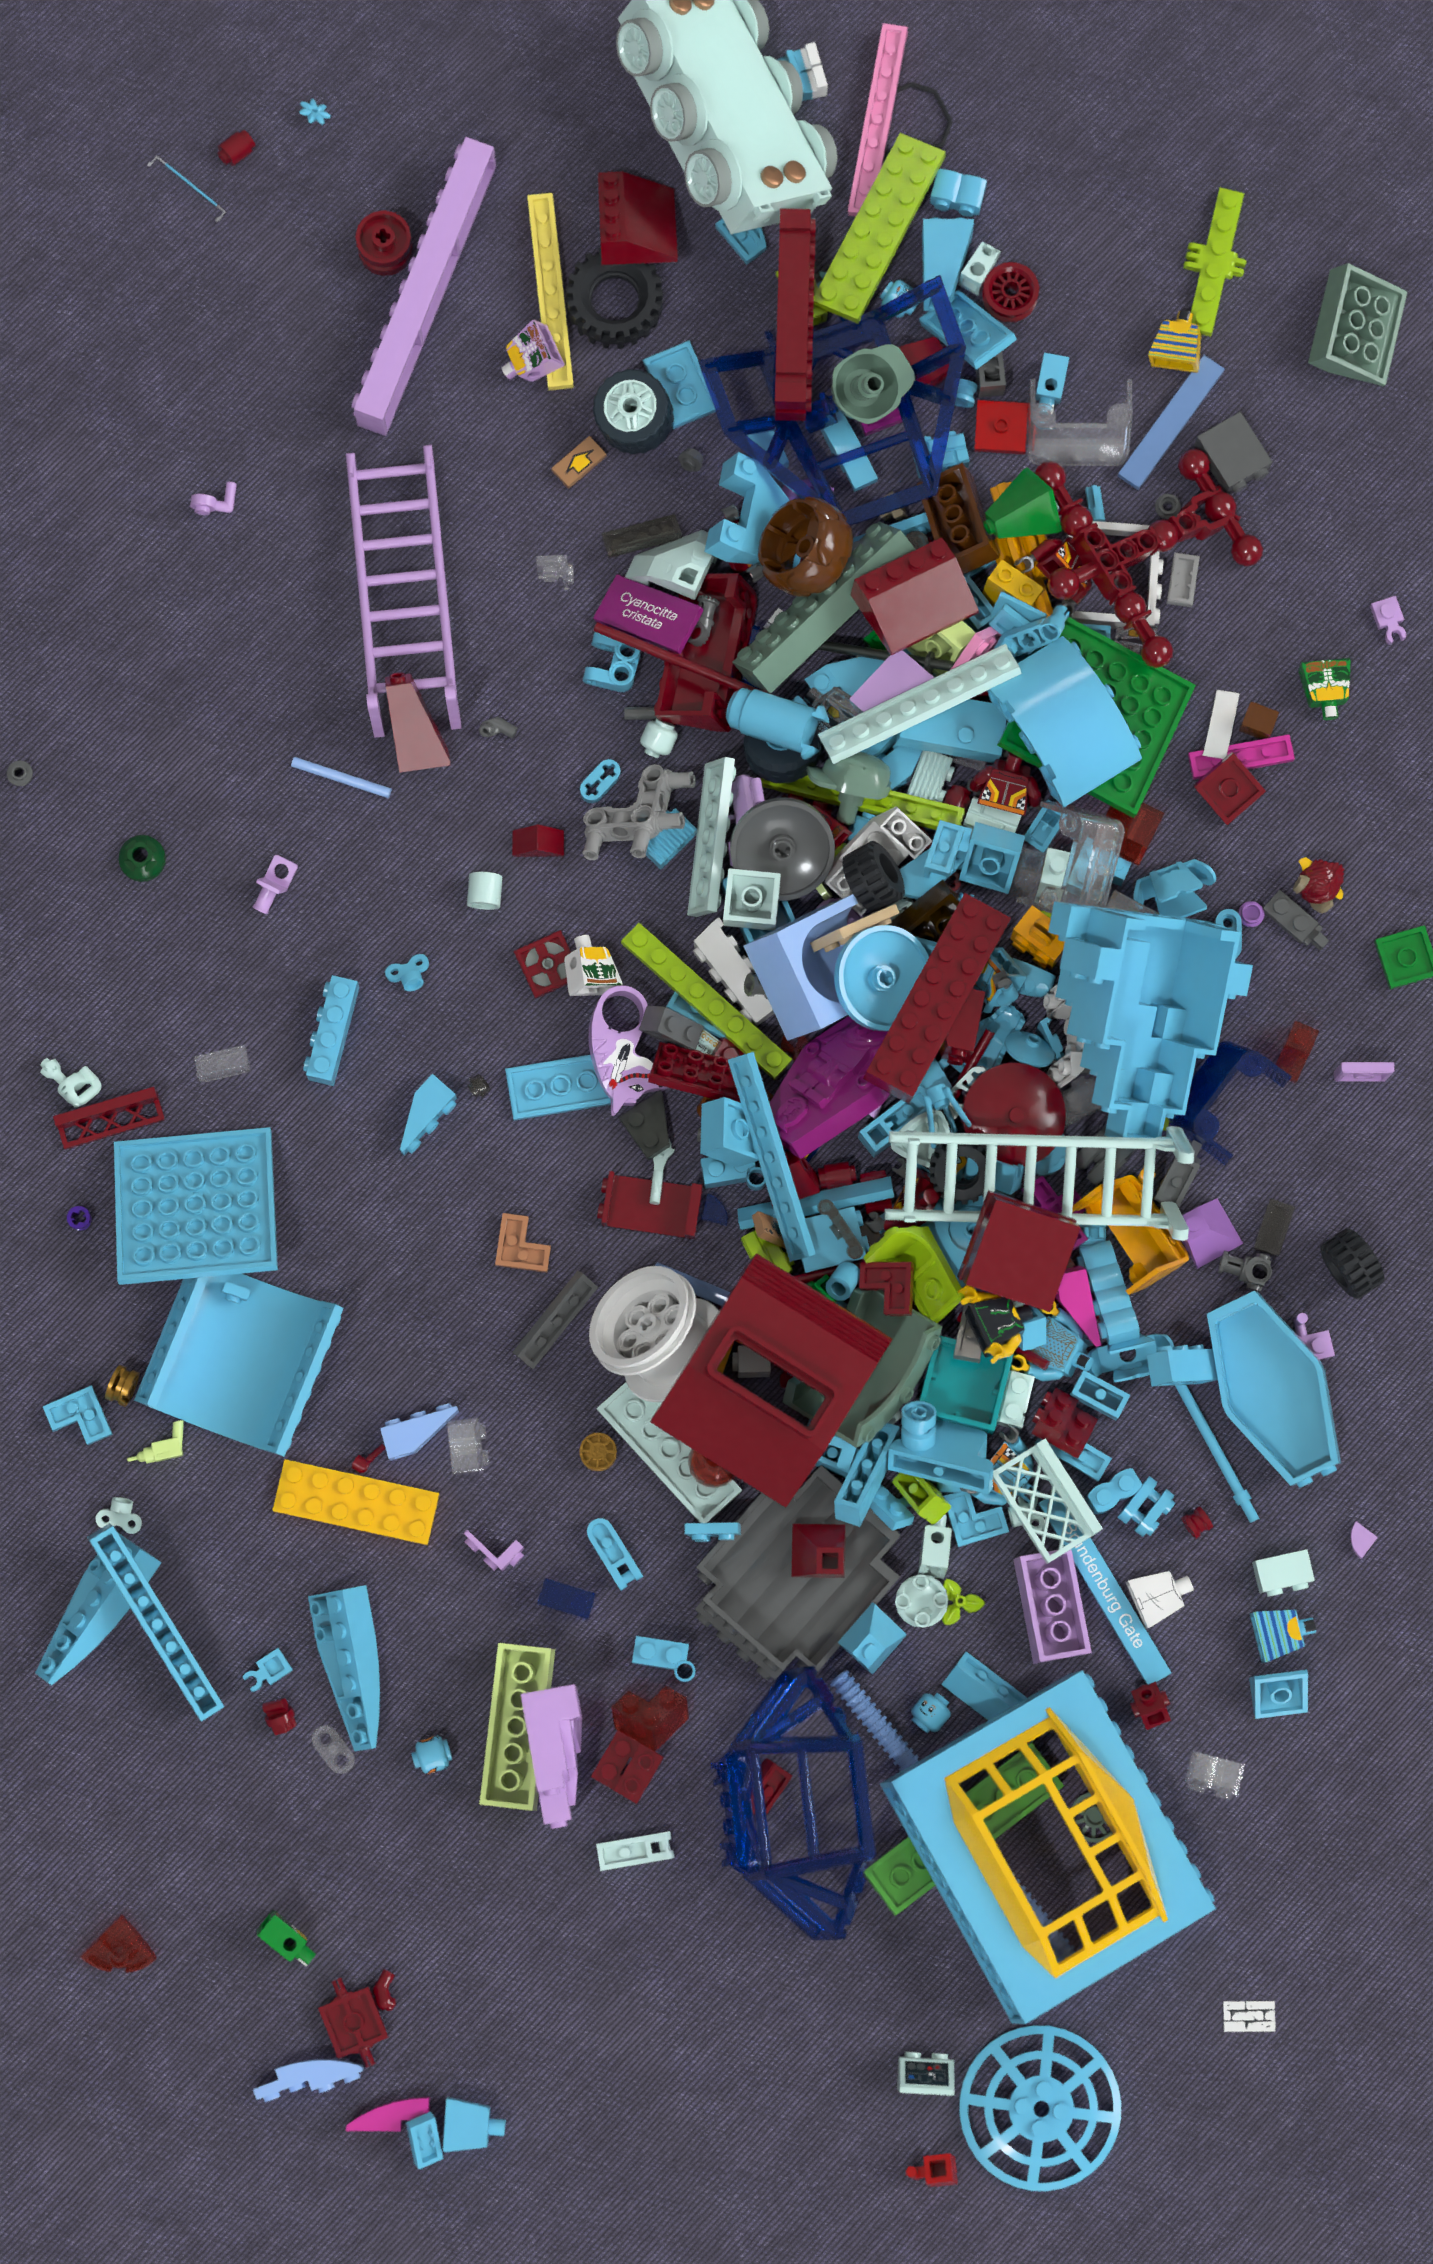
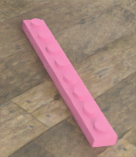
M884 23L882 25L848 207V215L857 216L883 166L908 33V27Z

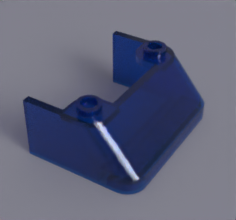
M1231 1041L1219 1043L1216 1055H1210L1193 1077L1185 1115L1174 1114L1173 1118H1168L1171 1126L1182 1128L1187 1138L1201 1143L1202 1149L1224 1165L1229 1162L1233 1154L1213 1140L1219 1131L1220 1124L1217 1117L1209 1112L1208 1109L1235 1073L1240 1071L1247 1077H1257L1263 1073L1281 1087H1284L1292 1077L1259 1052Z

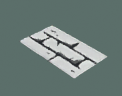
M1224 2001V2032L1275 2031V2001Z

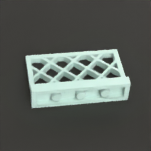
M1046 1439L993 1471L994 1482L1047 1564L1103 1529ZM1031 1454L1038 1463L1036 1473L1022 1469L1024 1459ZM1019 1462L1018 1468L1012 1467ZM1005 1470L1016 1472L1014 1486L1004 1484L999 1474ZM1021 1474L1035 1477L1032 1491L1018 1487ZM1039 1478L1048 1480L1052 1485L1050 1495L1036 1492ZM1017 1492L1031 1495L1028 1509L1019 1507L1016 1503ZM1035 1496L1049 1500L1047 1513L1032 1510ZM1053 1501L1064 1504L1066 1507L1065 1518L1051 1515ZM1031 1514L1045 1517L1043 1531L1035 1530L1031 1527ZM1049 1519L1064 1522L1061 1536L1047 1533ZM1067 1524L1077 1525L1083 1535L1076 1540L1065 1537ZM1046 1537L1060 1540L1058 1551L1052 1555H1049L1044 1547ZM1064 1541L1070 1543L1063 1547Z

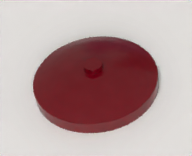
M1022 1063L1000 1064L981 1073L966 1091L961 1107L972 1124L971 1127H967L961 1119L964 1133L1062 1136L1066 1122L1064 1099L1055 1082L1038 1068ZM997 1145V1160L1010 1165L1018 1166L1020 1164L1025 1167L1026 1146ZM1037 1146L1036 1163L1049 1155L1055 1147Z

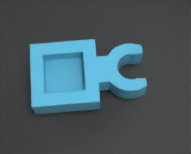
M277 1648L256 1662L259 1667L258 1671H248L243 1675V1679L247 1680L251 1676L256 1677V1685L250 1688L254 1692L262 1687L264 1680L267 1679L268 1683L272 1685L292 1672L293 1669L281 1650Z

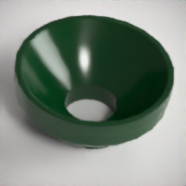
M137 835L131 837L120 849V868L128 878L134 881L148 882L160 875L165 867L166 854L164 848L156 839L150 836ZM139 848H143L148 852V857L143 862H136L133 859L134 851Z

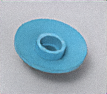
M1016 1031L1008 1034L1005 1039L1006 1051L1022 1064L1040 1068L1050 1065L1054 1060L1055 1054L1050 1045L1036 1034Z

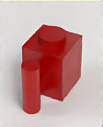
M950 2153L923 2156L924 2166H909L906 2169L908 2177L916 2181L925 2178L926 2184L930 2187L958 2184L955 2156Z

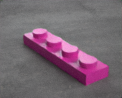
M1290 735L1229 745L1227 755L1233 752L1248 770L1293 762L1295 759ZM1204 750L1190 752L1188 759L1193 780L1205 776L1223 759L1203 756Z

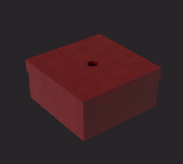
M988 1190L957 1277L968 1286L1050 1312L1081 1227L1074 1218Z

